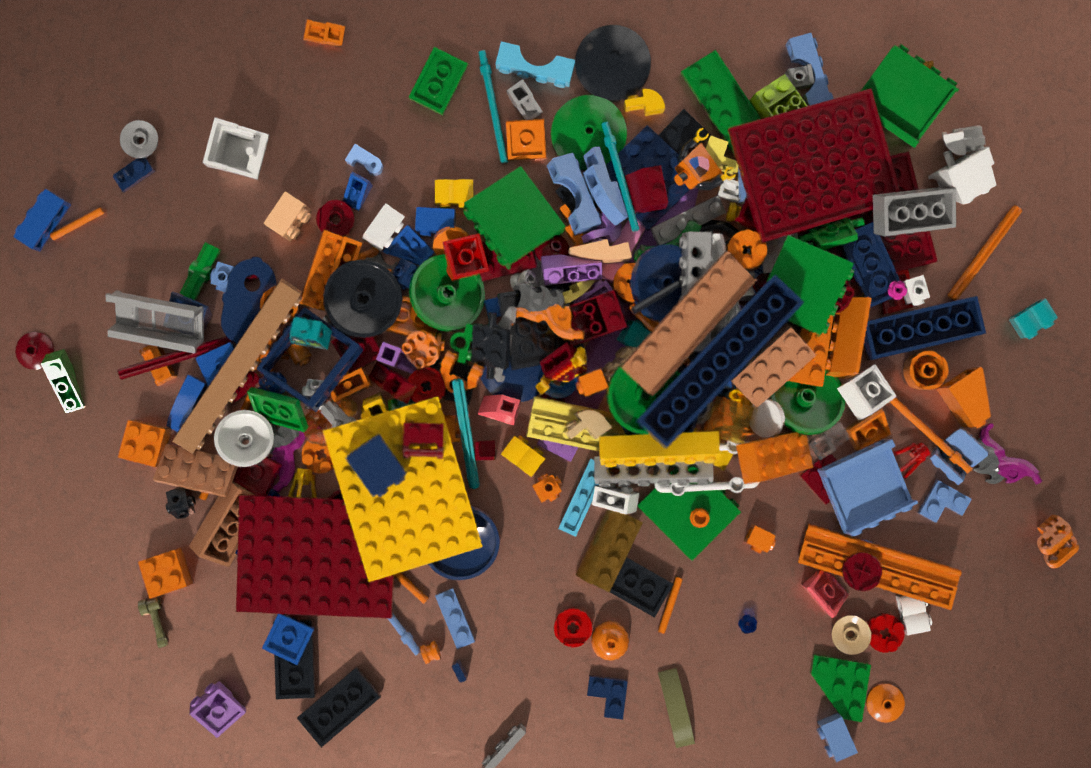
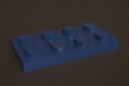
M874 222L855 230L858 234V240L840 245L846 260L854 263L852 267L855 270L853 276L863 297L872 298L870 308L891 299L892 297L888 294L889 284L893 281H900L880 235L874 234Z

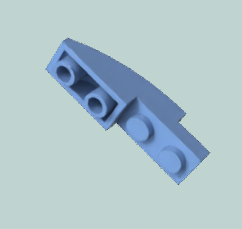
M593 147L583 156L587 166L583 176L592 197L601 211L613 225H618L628 217L617 182L610 181L600 147Z

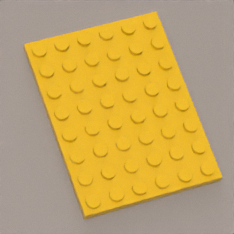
M438 397L323 430L369 582L482 547ZM404 422L444 423L443 459H437V457H409V459H403ZM379 433L407 474L404 476L405 480L396 486L394 483L388 487L389 491L381 497H378V495L372 497L345 457ZM409 443V449H437V443Z

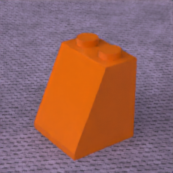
M982 367L967 368L937 388V391L961 427L980 428L991 417Z

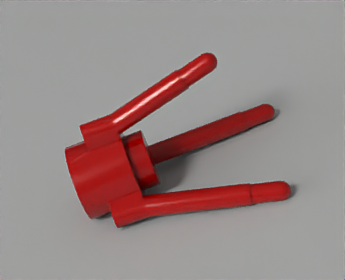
M920 442L918 445L912 443L908 447L893 452L894 456L911 450L909 454L912 459L900 468L901 472L916 462L903 476V479L911 475L926 460V457L931 454L924 443Z

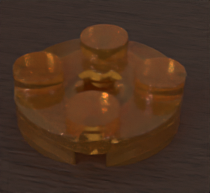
M312 410L305 416L309 428L303 432L304 437L312 444L327 446L322 429H317V427L319 426L318 424L322 423L326 424L325 429H330L332 424L321 413V410L317 412Z

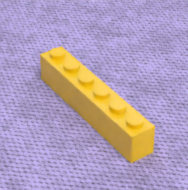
M719 431L681 433L665 449L649 434L599 436L600 462L605 467H615L619 464L631 467L642 463L647 466H653L656 463L673 465L676 462L694 464L696 461L714 463L720 460Z

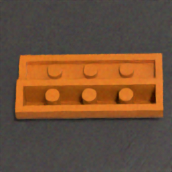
M323 230L301 294L302 300L299 304L326 313L323 305V292L329 277L341 265L357 260L362 243Z

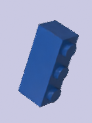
M45 189L37 196L35 205L27 211L24 221L16 227V233L13 237L29 248L40 252L49 239L50 234L56 229L72 204Z

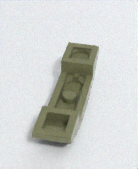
M677 668L658 672L676 748L695 744Z

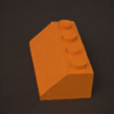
M852 297L849 306L845 310L835 313L836 319L832 323L831 332H833V336L829 343L828 351L830 353L826 363V375L849 380L859 374L872 298Z

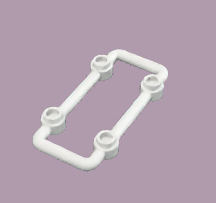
M731 438L727 443H719L720 451L727 450L731 454H737L736 445L746 442H741L737 438ZM653 468L654 475L658 474L659 470ZM734 477L729 482H711L708 485H698L697 483L680 486L678 483H672L668 486H659L658 483H654L656 490L661 493L672 492L675 496H681L689 491L726 489L739 493L745 488L758 486L760 482L744 484L742 478Z

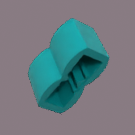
M1044 298L1034 302L1008 320L1020 339L1027 338L1029 340L1037 336V331L1041 328L1047 329L1055 324L1054 321L1058 317L1047 299Z

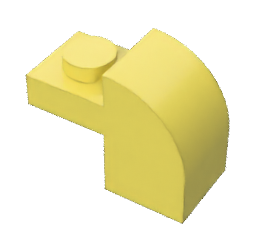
M710 136L705 149L717 166L722 168L723 172H725L726 168L733 167L727 174L737 173V161L724 157L728 142Z

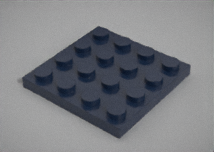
M647 125L618 153L624 176L642 168L661 165L668 198L666 209L635 214L637 221L649 231L691 189H688L685 183L681 186L676 184L674 177L678 174L675 170V167L679 164L677 160L678 154ZM611 160L606 164L610 181L617 182L618 184Z

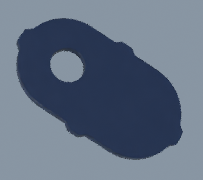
M259 257L240 261L232 268L228 276L226 292L222 295L221 327L224 334L231 341L235 342L236 345L260 311L262 295L276 286V277L273 270ZM256 275L259 278L260 286L256 291H248L245 288L244 281L247 276Z

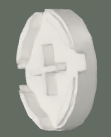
M767 399L758 408L754 404L751 406L748 420L754 433L760 437L768 438L776 436L781 432L785 416L779 403Z

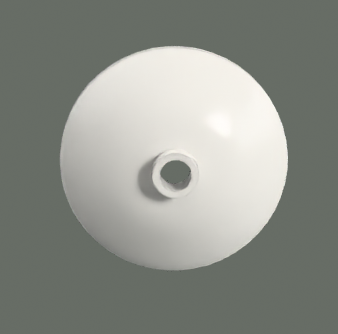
M239 410L227 415L220 421L215 431L214 443L218 454L223 460L234 466L247 467L255 465L267 457L273 447L274 433L269 421L261 414L250 410ZM248 440L249 443L244 445L242 444V441Z

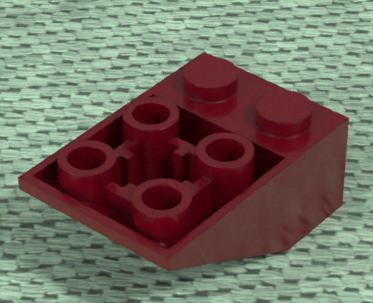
M615 290L569 306L572 313V329L574 331H584V339L569 340L572 346L628 327Z

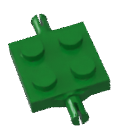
M862 217L854 220L843 218L806 229L808 234L799 236V240L803 242L813 241L822 250L858 240V234L854 228L864 225V220Z

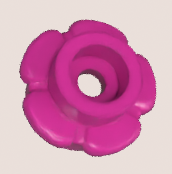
M902 281L891 282L888 288L889 296L895 300L902 299L907 294L905 283Z

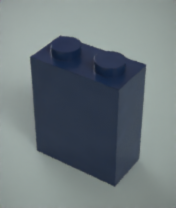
M379 433L345 457L372 497L376 495L381 497L389 491L388 487L394 483L396 486L405 480L404 476L407 474Z

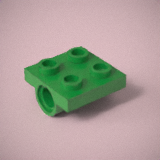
M466 324L464 333H455L450 339L451 347L459 353L457 362L468 365V361L472 362L473 325ZM459 339L466 340V344L463 348L457 347V342Z

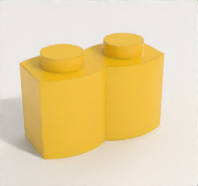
M435 180V205L439 206V208L450 209L451 206L456 205L458 208L464 209V202L474 196L473 180Z
M521 435L518 438L514 436L501 455L532 477L545 460L542 457L544 452L536 446L533 449L527 445L529 441Z

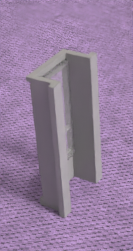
M118 290L112 294H106V302L115 303L116 324L108 329V337L194 354L196 353V348L204 342L203 306L196 307L122 293Z

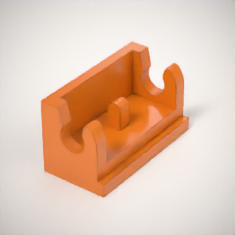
M148 345L139 350L145 361L166 355L163 347ZM172 365L150 371L157 386L177 377Z

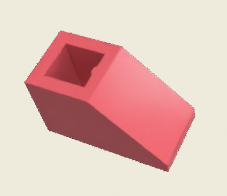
M505 395L484 396L478 415L515 425L520 410V400Z

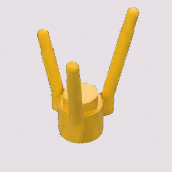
M297 468L288 497H292L296 484H299L296 497H301L303 485H309L310 481L312 498H317L315 487L316 475H312V470Z

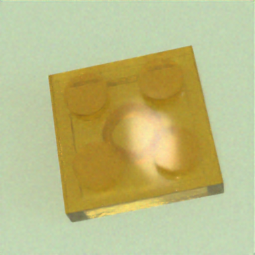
M716 396L706 432L719 431V438L736 444L744 443L754 407Z

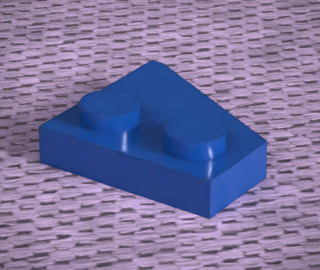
M407 225L394 238L388 249L385 248L383 250L385 254L400 259L403 258L418 265H421L434 255V250L410 225Z

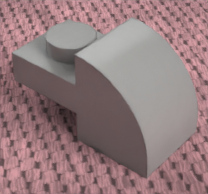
M523 79L506 90L511 102L524 120H532L543 113Z

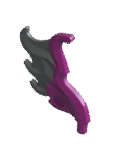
M307 422L309 428L305 432L283 426L276 428V425L272 424L274 443L270 454L273 456L270 458L282 464L278 473L280 481L273 487L278 493L284 487H287L293 479L296 469L294 452L296 449L301 448L308 432L312 429H316L318 432L323 431V428L317 423Z
M992 423L987 424L981 429L978 442L988 450L989 454L978 463V468H973L972 470L980 474L991 475V478L985 479V482L996 484L1005 478V483H1014L1025 476L1031 477L1036 485L1042 482L1038 474L1039 471L1033 464L1021 458L1007 457L1005 450L990 438L988 432L994 427Z

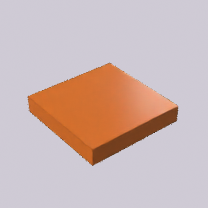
M544 119L506 121L508 160L546 158Z

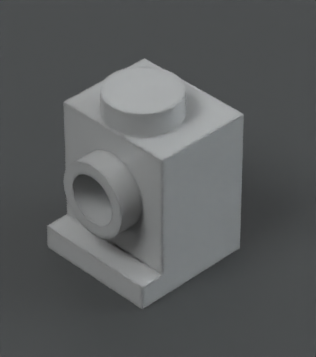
M811 64L790 68L785 72V75L796 90L811 88L814 84ZM800 74L801 79H797L796 75Z

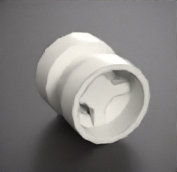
M525 270L522 273L513 274L510 278L511 287L513 289L516 285L525 283L535 288L537 285L535 273L532 270Z

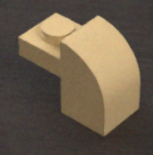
M580 410L574 413L578 421L573 420L567 424V429L564 433L568 438L572 439L583 429H586L593 439H597L609 430L611 426L600 413L593 410Z

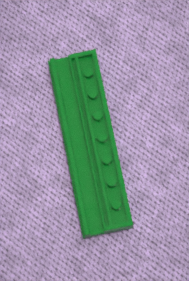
M713 50L710 54L682 70L681 75L722 138L728 142L727 146L735 156L728 129L760 120L761 118L718 52Z

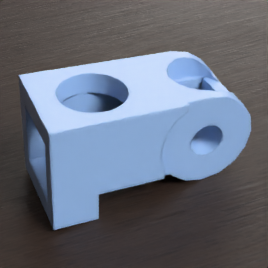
M354 144L345 159L353 167L356 163L363 166L373 176H378L383 171L381 160Z

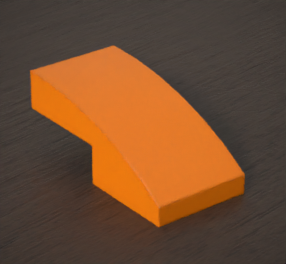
M307 19L303 40L342 46L345 26L329 22L324 24Z

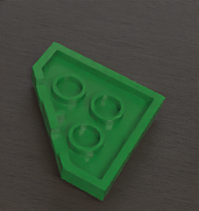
M813 654L810 674L843 719L862 722L871 664Z

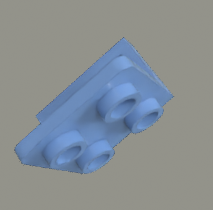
M962 427L943 440L954 451H958L972 468L989 454L988 450ZM938 446L934 447L929 458L933 465L940 468L947 478L954 481L957 485L962 483L966 472L959 465L953 464L948 459L949 456Z

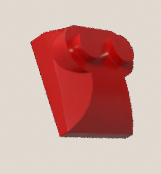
M480 233L443 242L447 261L446 270L451 281L489 271Z

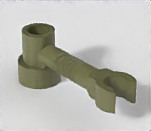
M157 597L151 600L144 599L138 601V609L141 616L151 615L158 648L168 645V640L160 623L157 610L161 609L160 599Z

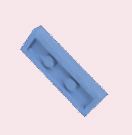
M454 588L435 595L456 648L460 649L474 643V636Z

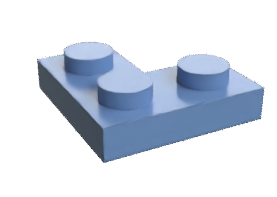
M935 480L917 513L937 523L945 507L963 516L972 499L945 483Z

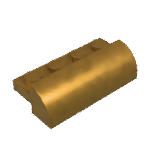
M607 509L575 575L589 584L610 592L643 522L629 515Z

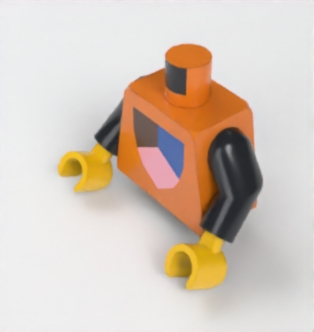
M704 128L699 129L696 132V137L694 139L691 138L680 149L677 158L679 164L675 167L678 174L674 177L676 184L679 186L685 183L688 189L712 190L723 184L724 180H733L736 174L733 176L727 175V172L732 170L733 167L726 168L724 174L720 176L722 173L720 168L702 143L698 145L699 141L705 140L709 135L707 134L704 138L699 136V132Z

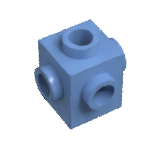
M217 262L216 268L212 270L210 275L211 284L216 285V290L226 292L228 276L234 266Z

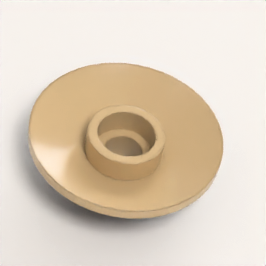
M853 615L844 616L834 624L832 640L841 652L850 655L859 654L869 646L871 630L868 624L860 617ZM853 631L854 636L848 637L847 632Z

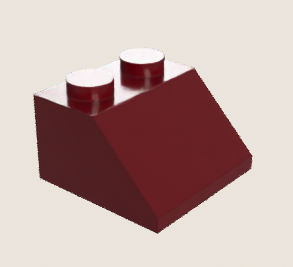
M661 165L642 168L624 176L635 214L666 209L668 198Z

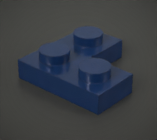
M589 675L587 696L606 698L604 717L623 720L628 681L626 679Z

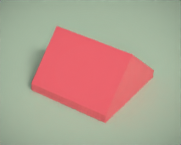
M820 569L801 584L822 610L832 618L836 616L849 596L847 591L831 573Z

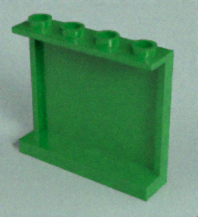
M899 44L898 47L893 45L860 91L872 89L881 125L915 148L920 138L955 92L959 91L955 87L958 83L949 77L945 80L939 76L942 72L934 66L929 69L923 65L926 61L918 55H915L914 58L908 54L909 49L902 44Z
M521 166L464 202V215L468 220L473 221L477 233H480V236H484L488 248L491 251H495L498 255L497 260L502 266L505 265L508 270L511 268V264L555 235L557 237L560 236L566 228Z
M788 235L768 277L769 280L776 275L804 301L787 321L817 334L818 337L822 333L826 334L830 323L827 321L830 315H835L838 308L836 301L838 297L842 299L847 289L844 287L846 280L850 281L855 270L852 269L854 263Z
M690 467L687 470L690 474L698 473V469L695 467ZM674 468L670 474L675 475L679 471L677 468ZM654 488L637 504L691 561L741 513L738 509L740 505L733 498L729 500L724 495L726 493L725 490L689 491L681 496H675L672 492L661 493ZM702 508L708 512L710 519L705 527L698 528L691 523L690 514L694 509Z

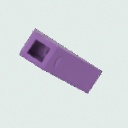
M566 255L541 257L544 285L602 279L601 261Z

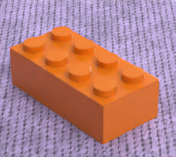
M792 431L736 445L744 484L763 482L813 468L808 438L805 434Z

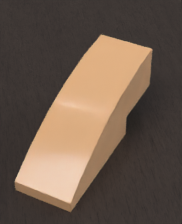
M607 239L572 247L568 251L569 256L598 260L602 263H620L630 261L632 258L628 242L609 247Z

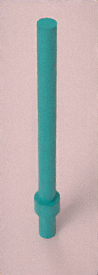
M486 50L478 52L481 63L479 67L480 73L484 78L500 162L505 164L508 163L491 79V65L488 64Z
M604 122L601 125L605 135V146L609 149L632 232L639 230V225L615 146L617 142L615 136L612 135L609 122Z

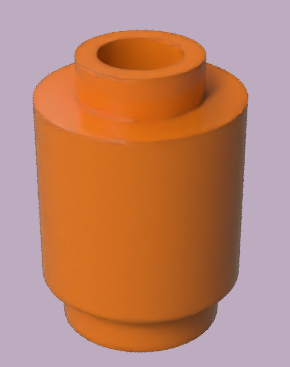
M291 344L288 347L287 352L295 365L302 367L311 362L309 358L312 357V354L307 346Z

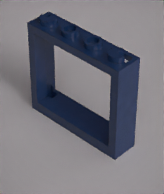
M304 307L294 317L324 323L332 330L331 335L349 347L310 399L270 372L292 344L290 340L292 324L287 326L283 330L281 338L272 344L270 352L261 359L262 362L257 367V370L317 412L363 352V349L359 344Z

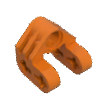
M448 350L441 363L440 372L446 388L449 392L454 393L450 383L455 379H462L454 374L451 375L459 355ZM474 363L467 382L464 380L465 391L477 387L485 369L483 366Z
M1051 515L1037 527L1042 534L1037 539V546L1040 552L1044 554L1043 557L1048 567L1059 568L1079 550V544L1076 538L1072 536L1071 526L1060 516ZM1046 542L1047 544L1050 543L1051 545L1048 547L1044 546L1043 544ZM1065 544H1068V545H1072V547L1069 548V547H1065L1064 545H1065ZM1050 557H1057V560H1050Z

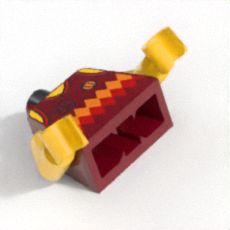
M565 343L540 361L544 375L540 379V383L535 386L539 393L543 394L550 388L549 383L551 381L567 383L578 375H585L587 371L585 349L583 347L576 349L571 344Z

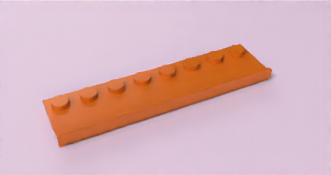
M808 524L797 563L843 577L842 567L846 558L858 552L869 553L876 557L882 567L881 579L876 587L945 609H952L962 570Z

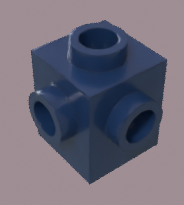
M403 258L400 259L398 265L394 268L393 275L398 281L400 288L406 290V288H409L411 278L418 266Z

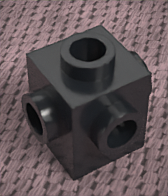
M179 487L166 492L168 502L166 503V509L169 514H172L176 519H184L195 513L194 506L196 505V500L188 489Z

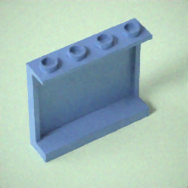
M882 439L818 469L843 533L851 536L859 535L863 532V529L876 527L880 521L893 519L897 513L910 511L913 509L912 506L918 504L917 500H912L891 448L895 447L893 439Z

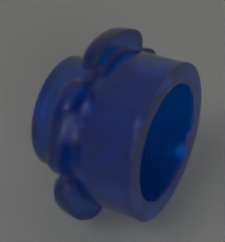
M744 615L739 620L738 626L745 634L753 633L757 629V620L753 616Z

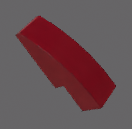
M379 361L375 363L369 375V378L378 387L406 404L409 403L417 388L405 377Z

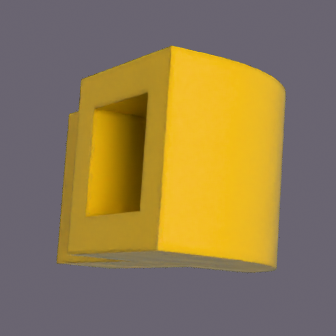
M642 89L641 97L633 95L624 101L625 112L644 109L645 116L664 113L665 104L662 97L656 91Z

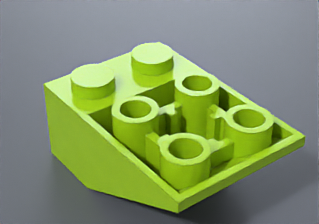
M785 74L756 92L749 100L761 119L807 106Z

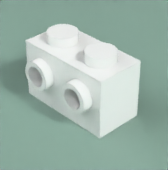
M385 203L364 233L362 239L379 251H382L384 247L388 249L394 240L391 237L393 233H399L404 226L402 220L405 216Z
M611 484L609 487H600L598 485L594 489L592 505L627 515L636 512L639 493L634 492L631 487H616V484Z

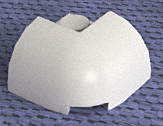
M980 125L953 129V133L950 134L942 132L944 144L951 152L957 155H966V153L974 152L985 145V136Z

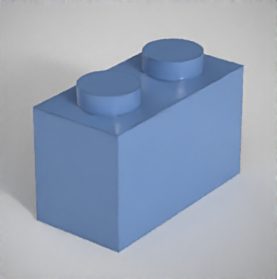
M838 712L817 721L819 728L816 730L821 740L824 739L827 744L824 748L829 758L833 757L838 762L858 753L845 722Z

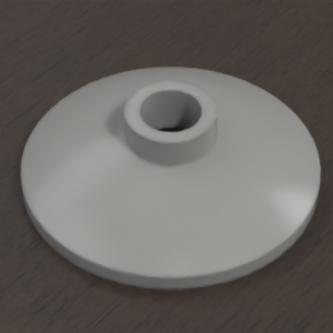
M132 121L121 131L120 145L123 151L133 158H145L151 155L157 148L158 133L146 121ZM144 138V142L139 144V140Z

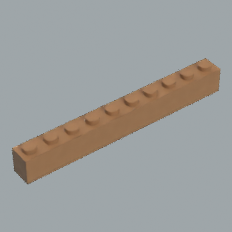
M281 278L172 442L192 454L196 449H201L206 441L203 439L206 433H212L216 427V424H214L217 417L221 419L227 409L224 407L227 402L232 403L238 394L235 392L238 386L243 387L246 383L248 371L251 370L253 372L259 363L257 361L259 355L264 356L270 347L267 344L271 338L275 340L280 332V329H278L282 322L285 324L290 318V309L293 306L296 308L302 300L299 289Z

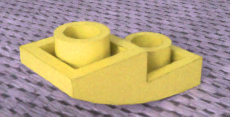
M595 280L575 282L576 284L569 286L570 290L562 293L565 298V304L583 295Z

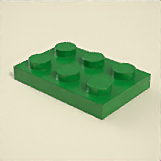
M434 47L409 95V99L443 116L469 66L468 63Z
M254 387L247 391L254 411L264 416L269 423L305 432L309 428L299 399Z

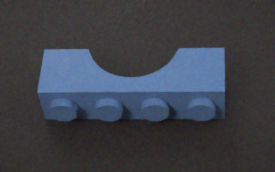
M812 33L790 38L786 43V48L791 63H798L802 66L811 64L814 84L802 97L807 106L834 99L832 93L828 90V78L823 73V61L821 56H818L816 50L818 48L817 41L812 37Z
M573 153L552 158L547 168L553 183L561 184L568 188L575 199L574 212L568 217L574 235L595 230L601 224V217L599 212L596 211L592 195L589 194L587 184L579 169L578 160L575 159Z

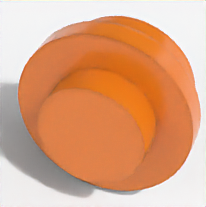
M697 508L691 512L690 521L695 527L702 528L709 523L710 517L705 509Z

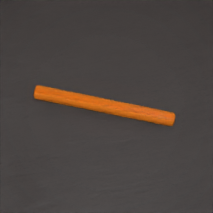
M1017 205L1011 207L948 293L949 298L954 301L959 299L1022 213L1020 207Z

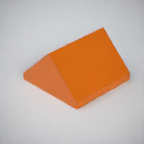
M882 409L859 421L853 422L843 429L856 451L891 435L885 413Z

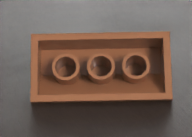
M232 482L228 496H218L189 545L198 557L230 567L238 553L239 495L255 494Z

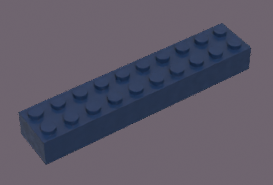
M776 275L771 277L642 413L636 422L664 449L668 448L799 309L804 301Z

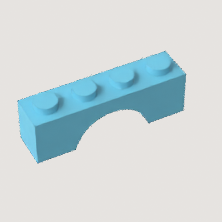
M501 41L495 64L496 69H499L501 73L510 74L511 72L517 74L520 78L528 79V77L535 78L539 83L551 82L556 87L565 88V86L570 87L575 60L556 56L549 64L535 66L523 58L520 46Z

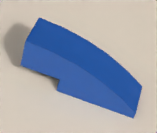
M187 375L171 409L166 424L167 427L176 432L179 431L208 387L206 382L193 375Z

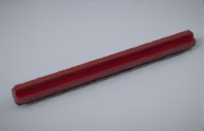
M224 336L202 343L196 348L195 354L176 351L117 370L120 380L206 354L227 343H233V341Z

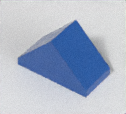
M351 172L342 201L359 211L373 185L369 180Z

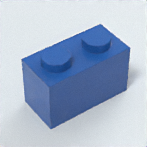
M416 207L415 231L420 233V236L430 237L431 234H436L444 227L455 228V209Z

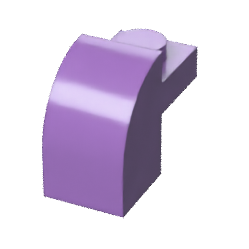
M601 213V224L594 231L581 236L583 243H593L607 239L608 244L616 241L621 234V223L613 225L604 213Z
M385 342L382 343L376 360L409 373L417 370L407 359L401 348Z

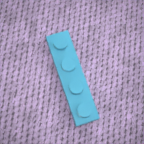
M593 459L589 460L558 528L575 537L593 501L595 486L599 485L595 484Z

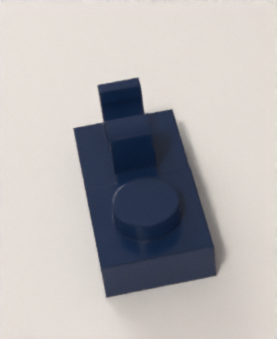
M146 157L136 158L113 174L112 177L122 192L125 193L156 171Z

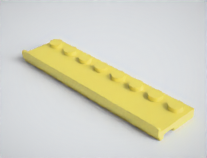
M534 396L526 436L600 451L599 438L593 439L586 429H583L572 439L568 438L564 433L567 429V424L573 420L578 421L574 413L580 410H593L604 416L611 428L601 436H623L626 434L611 412Z

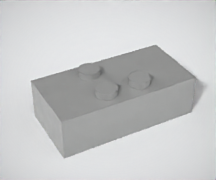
M937 187L873 195L874 234L891 236L955 228L956 188Z

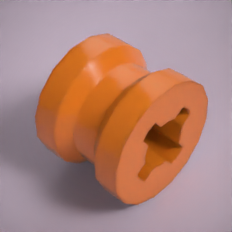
M432 641L427 646H420L425 664H429L434 659H441L436 641Z

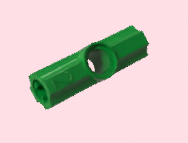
M206 242L204 243L197 259L189 266L188 277L180 294L192 300H197L204 284L210 280L213 266L221 252L220 249Z

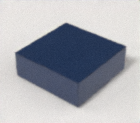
M460 659L454 661L452 669L459 683L467 680L468 675Z

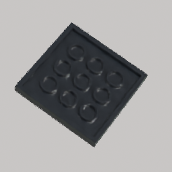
M563 283L544 287L550 291L553 297H556V290H559L561 293L570 290L569 286L572 284ZM541 287L532 288L537 293L542 292ZM519 290L497 294L501 319L509 307L517 308L521 299ZM575 300L564 304V307L575 304ZM518 317L514 325L511 326V335H513L509 359L511 370L541 366L540 361L565 343L570 344V341L556 335L546 321L538 323L524 317ZM581 343L573 347H575L576 349L579 347L584 348V344Z

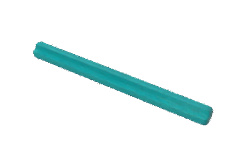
M455 379L452 381L468 485L469 488L476 489L480 487L475 461L464 380Z

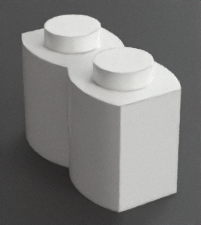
M896 595L900 620L904 625L905 634L912 635L930 631L932 619L930 614L926 613L928 603L907 596Z

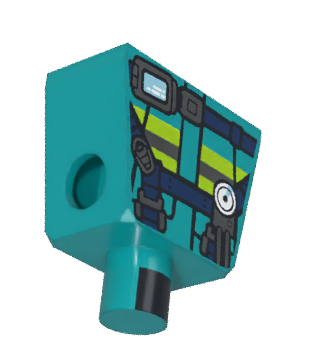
M294 317L290 340L292 344L328 350L332 330L320 321Z

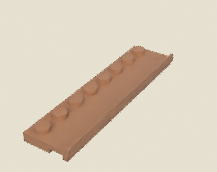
M725 251L620 367L647 394L653 396L757 280L728 251Z

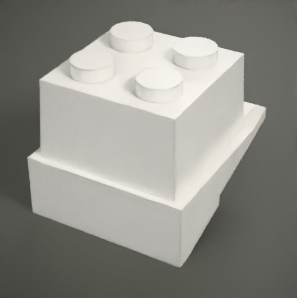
M214 118L203 164L207 167L258 180L269 134Z
M989 147L978 148L975 150L976 152L968 153L955 161L950 150L944 152L947 166L929 175L928 178L935 179L939 187L956 188V202L961 204L972 202L975 197L988 193L991 188L996 186L991 167L995 163Z

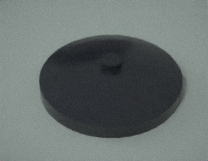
M606 25L591 31L580 43L575 58L576 75L581 86L590 95L607 99L610 102L623 101L629 96L637 94L645 85L651 69V56L645 41L635 31L620 25Z
M355 260L341 265L331 274L324 288L323 305L327 317L338 330L352 337L370 338L385 332L396 321L402 306V293L398 281L387 268L373 261Z

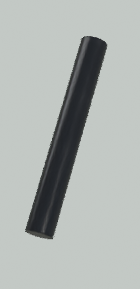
M676 280L632 306V313L640 312L680 288V283Z

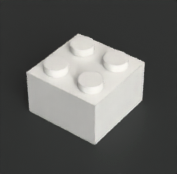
M875 364L837 388L858 421L873 414L897 397Z

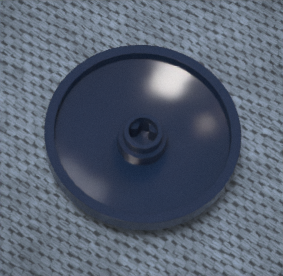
M670 244L657 245L647 249L640 255L631 275V292L635 304L677 280L679 282L682 276V268L679 265L682 248ZM693 267L691 273L696 277L697 270ZM682 288L676 289L640 312L648 319L660 323L679 302V298L682 296Z
M509 360V368L503 369L502 375L505 376V379L502 382H497L495 378L487 379V368L483 366L485 369L481 380L493 395H505L518 399L520 402L531 400L534 396L540 395L535 386L539 383V376L542 371L541 366L511 370Z
M471 506L482 547L429 563L428 565L440 576L451 580L471 579L484 573L495 561L500 546L498 530L491 517L481 509Z

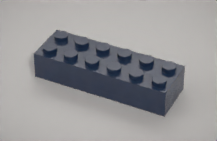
M978 296L868 321L864 339L867 361L986 334Z

